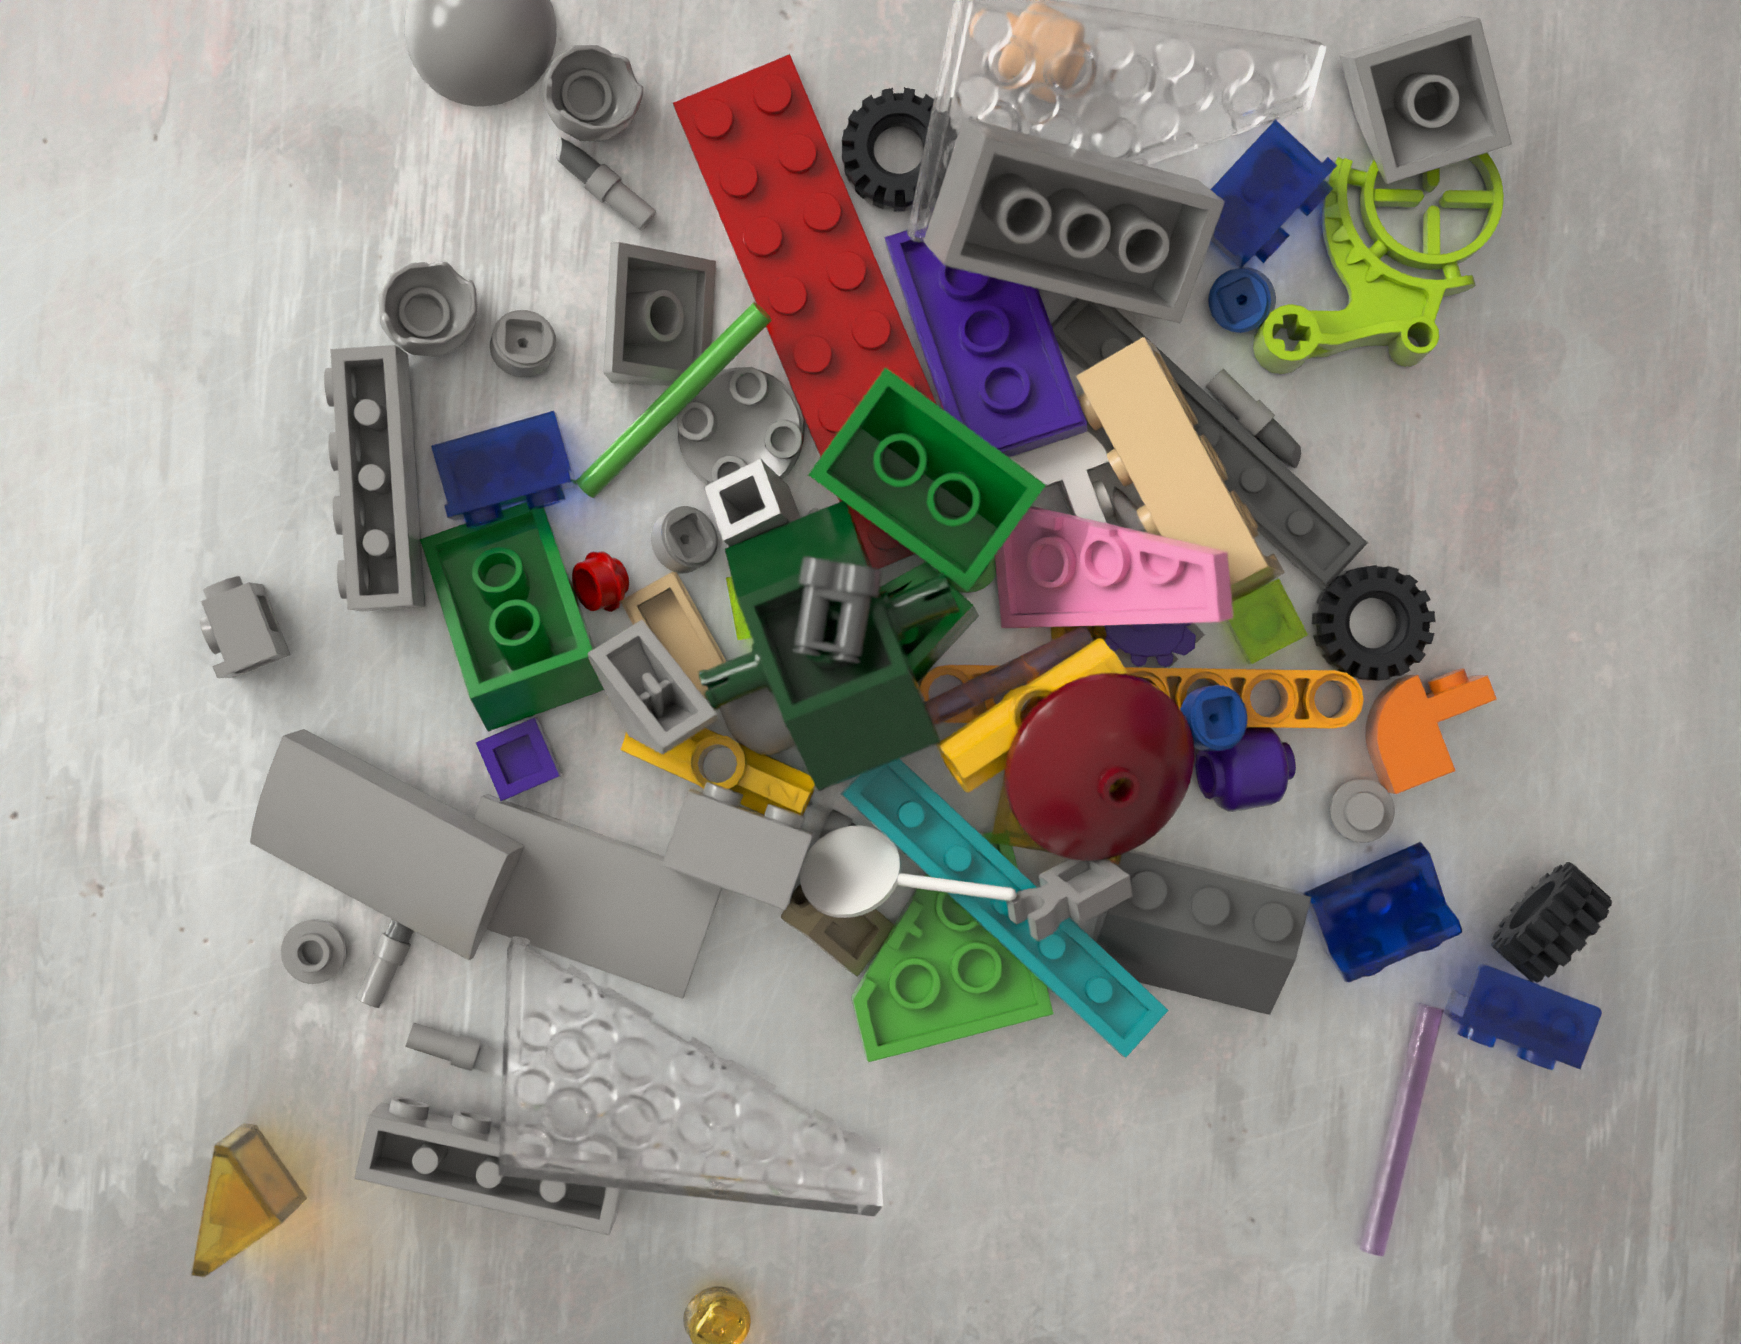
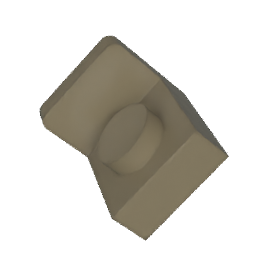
M801 884L795 889L791 896L790 904L781 914V919L788 925L804 934L844 969L857 977L882 946L894 926L877 909L851 918H837L826 915L809 903Z

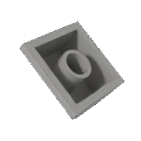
M1461 16L1339 56L1356 120L1386 184L1512 145L1480 18Z
M706 782L703 793L694 789L688 790L661 866L786 910L813 832L801 828L805 817L771 804L767 805L764 815L740 806L743 794L710 782Z

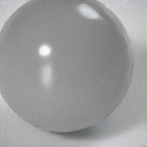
M409 0L404 20V35L407 51L416 71L433 90L445 98L460 104L492 106L517 98L540 79L553 56L557 26L550 0Z

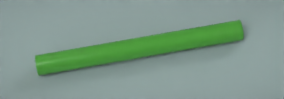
M753 302L576 480L578 486L588 496L595 498L772 321L766 311Z

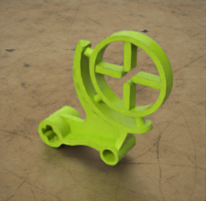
M1484 153L1468 158L1481 174L1487 191L1447 190L1439 198V205L1443 208L1488 209L1485 224L1478 237L1466 247L1447 254H1440V209L1437 206H1430L1423 214V253L1411 250L1397 242L1386 231L1377 215L1375 207L1418 206L1424 198V193L1421 190L1374 189L1379 171L1375 160L1372 161L1367 171L1364 172L1351 168L1352 160L1345 157L1344 159L1337 157L1328 177L1324 193L1322 228L1329 258L1348 290L1349 304L1346 308L1339 311L1307 310L1303 306L1294 304L1278 307L1269 314L1255 334L1253 351L1259 364L1271 373L1287 374L1300 368L1307 359L1329 357L1346 350L1366 346H1388V353L1397 365L1412 367L1418 364L1438 343L1439 329L1435 319L1442 298L1465 292L1476 286L1473 275L1461 276L1458 264L1473 256L1492 236L1499 223L1504 202L1503 185L1499 171L1490 155ZM1440 168L1423 173V189L1426 192H1432L1440 182ZM1347 184L1361 187L1359 200L1361 217L1369 236L1374 242L1369 249L1359 237L1353 225L1348 208ZM1386 254L1393 260L1412 268L1423 270L1443 269L1445 279L1433 280L1413 277L1391 268L1380 259ZM1281 328L1287 329V335L1290 340L1299 341L1292 351L1285 350L1284 340L1274 339ZM1408 336L1415 339L1419 347L1414 346L1409 341Z

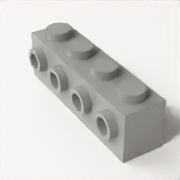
M396 345L330 349L331 368L325 369L324 387L328 406H334L336 432H330L328 446L331 467L333 471L338 470L340 496H335L333 499V520L337 535L343 534L344 560H339L337 565V582L340 597L347 599V609L353 611L425 607L408 354Z
M393 1097L390 1104L381 1103L368 1115L354 1179L610 1235L616 1221L630 1159L629 1157L616 1155L618 1147L611 1143L595 1139H580L579 1146L553 1141L555 1136L553 1131L531 1125H518L516 1132L491 1127L492 1119L490 1117L468 1111H455L453 1118L428 1113L429 1104L405 1097Z

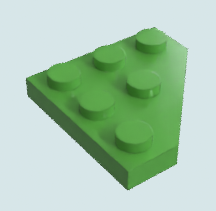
M1003 827L980 833L1018 869L1008 828ZM918 888L913 892L851 996L865 1058L868 1062L1054 1014L1047 986L946 892Z

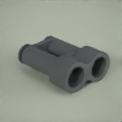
M803 557L798 584L805 585L795 640V645L798 648H794L793 652L820 656L821 653L817 652L819 649L837 652V656L833 655V659L860 663L857 656H861L870 601L871 597L878 598L882 570ZM830 600L843 602L835 645L823 642Z

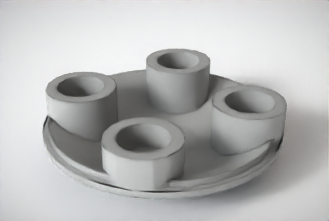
M737 367L722 370L677 416L678 440L683 458L691 471L706 485L760 458L781 479H784L796 464L803 447L804 420L794 395L777 378L753 367Z

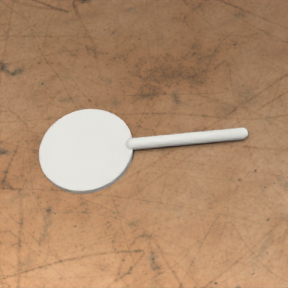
M860 825L842 827L820 838L806 854L800 871L801 887L809 903L818 911L837 918L857 917L873 911L891 896L897 886L1013 901L1017 896L1016 891L1008 887L901 873V858L896 846L878 829Z

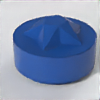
M1248 267L1232 269L1220 275L1213 283L1209 292V309L1214 320L1224 329L1237 333L1248 332L1261 327L1269 314L1274 311L1276 304L1275 289L1269 278L1256 269Z
M1222 685L1200 687L1189 693L1182 703L1180 710L1189 724L1195 748L1202 751L1226 750L1235 746L1242 739L1247 727V711L1241 697L1231 688Z

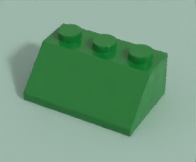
M886 367L808 474L812 479L939 572H944L946 577L967 592L1046 486L1034 475Z

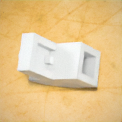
M1088 431L1009 457L1046 484L1045 488L1058 484L1069 515L1107 523L1106 518L1114 516L1113 507L1103 482L1098 480L1091 483L1087 473L1105 466L1109 462L1107 452Z

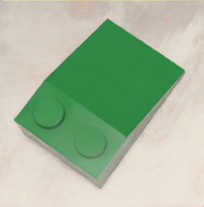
M540 497L420 539L470 700L488 732L604 690L588 658V652L595 649Z

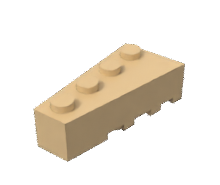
M1143 337L1076 376L1085 392L1077 397L1084 416L1095 431L1104 427L1115 448L1106 453L1115 474L1125 487L1134 483L1145 504L1137 509V514L1147 533L1226 551L1228 553L1232 602L1285 573L1274 553L1265 556L1261 552L1254 539L1259 535L1257 531L1258 524L1246 503L1243 504L1234 490L1229 492L1224 483V481L1228 480L1226 468L1204 434L1198 435L1194 425L1198 424L1197 417L1156 345Z

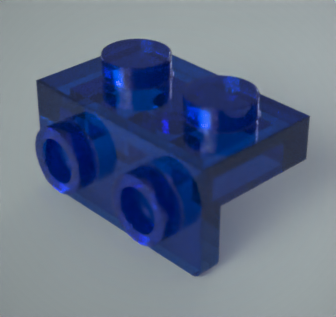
M1275 119L1210 189L1225 201L1211 241L1240 268L1254 255L1264 264L1290 236L1281 226L1298 208L1307 217L1333 190V187L1325 178L1337 165L1329 157L1321 162Z
M555 411L431 446L448 503L444 505L447 518L454 521L465 519L467 528L499 521L504 518L503 507L526 501L529 510L541 509L561 503L566 500L563 490L578 486L558 415Z
M1421 842L1304 892L1305 895L1311 897L1309 908L1324 950L1345 982H1352L1361 977L1375 975L1393 963L1416 953L1432 950L1444 941L1462 933L1459 919L1446 903L1431 855Z
M1480 964L1468 994L1465 995L1452 990L1443 1013L1460 1024L1457 1031L1458 1035L1494 1048L1497 1038L1519 1046L1517 1057L1553 1071L1556 1061L1581 1069L1602 1011L1599 1007L1487 964Z

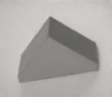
M640 620L588 652L589 661L628 736L653 750L664 754L717 721V713L643 620Z

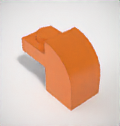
M1461 668L1428 681L1432 692L1427 694L1419 675H1404L1391 682L1381 691L1370 708L1366 722L1365 737L1367 750L1379 782L1388 793L1398 794L1456 771L1437 723L1497 700L1488 675L1467 677L1465 669Z

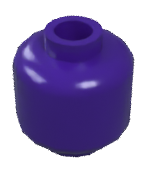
M1246 727L1242 739L1232 748L1219 751L1199 750L1196 756L1195 770L1199 788L1205 798L1213 799L1221 809L1235 812L1270 806L1281 801L1287 790L1288 780H1291L1295 775L1296 762L1290 745L1287 742H1281L1280 737L1272 728Z

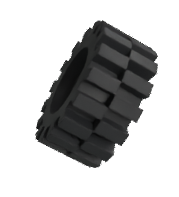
M905 87L904 93H893V88L882 90L881 96L873 98L870 95L862 100V107L858 111L854 109L850 114L846 130H843L842 136L844 172L848 182L851 181L854 184L855 192L862 199L865 196L871 199L873 206L883 209L884 205L894 207V211H905V207L915 205L917 209L926 205V201L930 197L934 196L936 198L940 193L957 140L955 128H951L949 123L950 116L944 108L939 110L935 106V99L925 94L924 98L915 95V89ZM897 126L906 127L914 131L920 137L924 147V155L919 165L913 170L901 174L885 170L879 165L874 155V144L879 135L885 130Z
M1374 565L1346 571L1342 576L1336 577L1326 592L1320 593L1316 601L1319 604L1317 613H1312V624H1316L1317 635H1313L1316 646H1321L1325 653L1322 657L1328 664H1334L1339 668L1338 671L1345 672L1360 680H1388L1390 677L1402 676L1411 671L1409 667L1413 663H1420L1426 654L1422 651L1426 644H1432L1435 634L1429 632L1430 622H1436L1435 611L1428 610L1426 602L1431 599L1426 590L1420 591L1415 585L1418 581L1410 574L1403 575L1399 573V569L1390 566L1378 567ZM1368 598H1376L1386 602L1392 608L1396 617V630L1391 640L1385 645L1374 649L1358 643L1350 630V616L1353 609L1361 601Z
M1566 862L1564 866L1559 865L1555 867L1551 875L1547 873L1540 878L1539 884L1535 888L1531 886L1524 893L1526 897L1520 903L1516 902L1510 909L1512 912L1510 916L1503 918L1499 924L1501 929L1495 932L1492 938L1494 940L1491 943L1492 947L1532 983L1533 981L1536 983L1541 982L1545 976L1549 978L1556 973L1559 965L1564 967L1569 963L1571 955L1576 950L1580 952L1588 944L1585 940L1589 936L1596 934L1601 927L1598 923L1606 919L1610 912L1608 908L1612 905L1611 897L1571 862Z

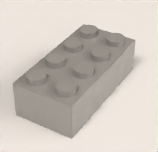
M964 117L924 243L945 266L1181 323L1225 201L1197 179Z

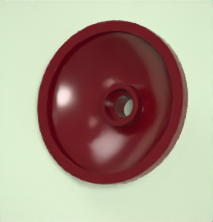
M1100 673L1066 683L1047 695L1032 709L1018 728L1011 743L1005 767V789L1007 800L1015 819L1034 842L1047 851L1064 858L1082 861L1103 860L1134 850L1155 836L1170 821L1187 793L1194 767V744L1189 724L1180 708L1166 693L1139 677L1121 673ZM1125 778L1117 790L1109 792L1111 785L1116 780Z

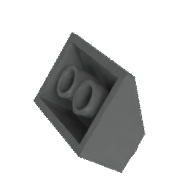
M1136 850L1112 857L1111 862L1130 875L1133 896L1106 910L1097 917L1092 939L1139 983L1268 1015L1271 1014L1296 961L1311 901L1310 896L1296 890Z

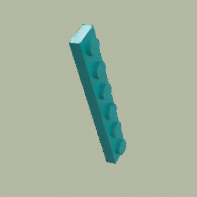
M900 759L856 776L840 793L929 877L1013 888L1016 893L1025 889L1037 888ZM947 893L1124 1058L1134 1050L1169 1011L1070 917L1062 921L1053 934L1037 941L1031 936L1028 918L1019 924H1015L1009 919L1007 901Z

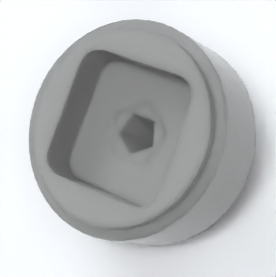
M516 310L502 316L495 324L490 340V353L496 365L504 372L516 377H532L544 371L550 364L556 347V335L551 324L541 315L528 310Z
M689 506L677 507L661 516L652 528L651 545L654 554L662 565L673 572H693L707 564L714 557L717 550L718 538L715 527L711 520L696 508Z

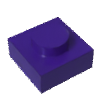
M538 717L529 719L476 742L500 801L562 776Z

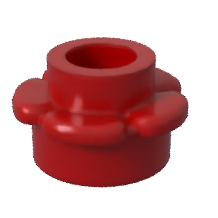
M593 551L586 556L585 561L579 562L573 567V587L579 601L586 609L597 611L603 608L608 612H612L620 607V601L624 599L625 593L629 589V577L620 560L612 558L604 551L598 553Z

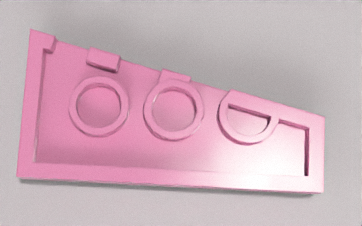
M1031 506L995 554L1002 628L1221 622L1233 619L1228 553L1226 551Z

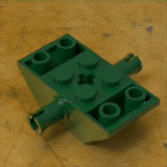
M844 501L838 502L725 548L736 598L754 644L751 645L752 652L710 669L698 671L702 686H707L708 690L704 692L714 710L721 708L722 705L768 688L770 693L773 692L784 723L818 791L941 743L901 640L906 639L904 633L948 614L959 612L944 572L938 574V577L889 596L887 590L882 592L880 588L878 598L871 597L861 656H857L860 663L833 659V655L837 656V652L826 655L822 650H818L817 652L821 653L820 656L793 652L794 648H798L795 645L805 588V585L798 584L803 557L872 568L847 503ZM830 600L825 628L830 627L837 634L843 602Z

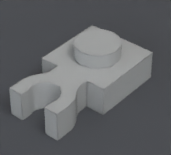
M1068 859L1040 874V887L1017 892V896L1013 901H1007L1009 919L1015 924H1019L1028 918L1031 936L1040 941L1053 934L1059 924L1069 917L1081 925L1132 897L1130 875L1108 859L1094 861Z

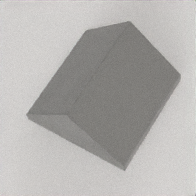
M622 242L610 243L604 374L611 383L670 386L711 345L716 261Z

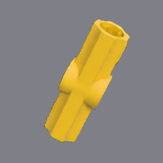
M1097 638L1027 685L1011 689L1002 698L1001 702L941 740V743L936 744L941 759L963 790L969 793L1005 769L1011 743L1022 724L1020 720L1021 709L1029 699L1037 697L1043 700L1054 690L1078 678L1100 673L1127 674V671L1116 653L1107 646L1102 638Z
M707 728L699 731L664 754L631 738L627 732L620 749L703 789L706 782H710L743 794L740 805L763 815L767 805L771 804L803 816L816 787L809 774L767 755H759L732 738ZM715 748H729L736 757L737 765L734 774L724 782L715 783L710 781L704 773V758Z

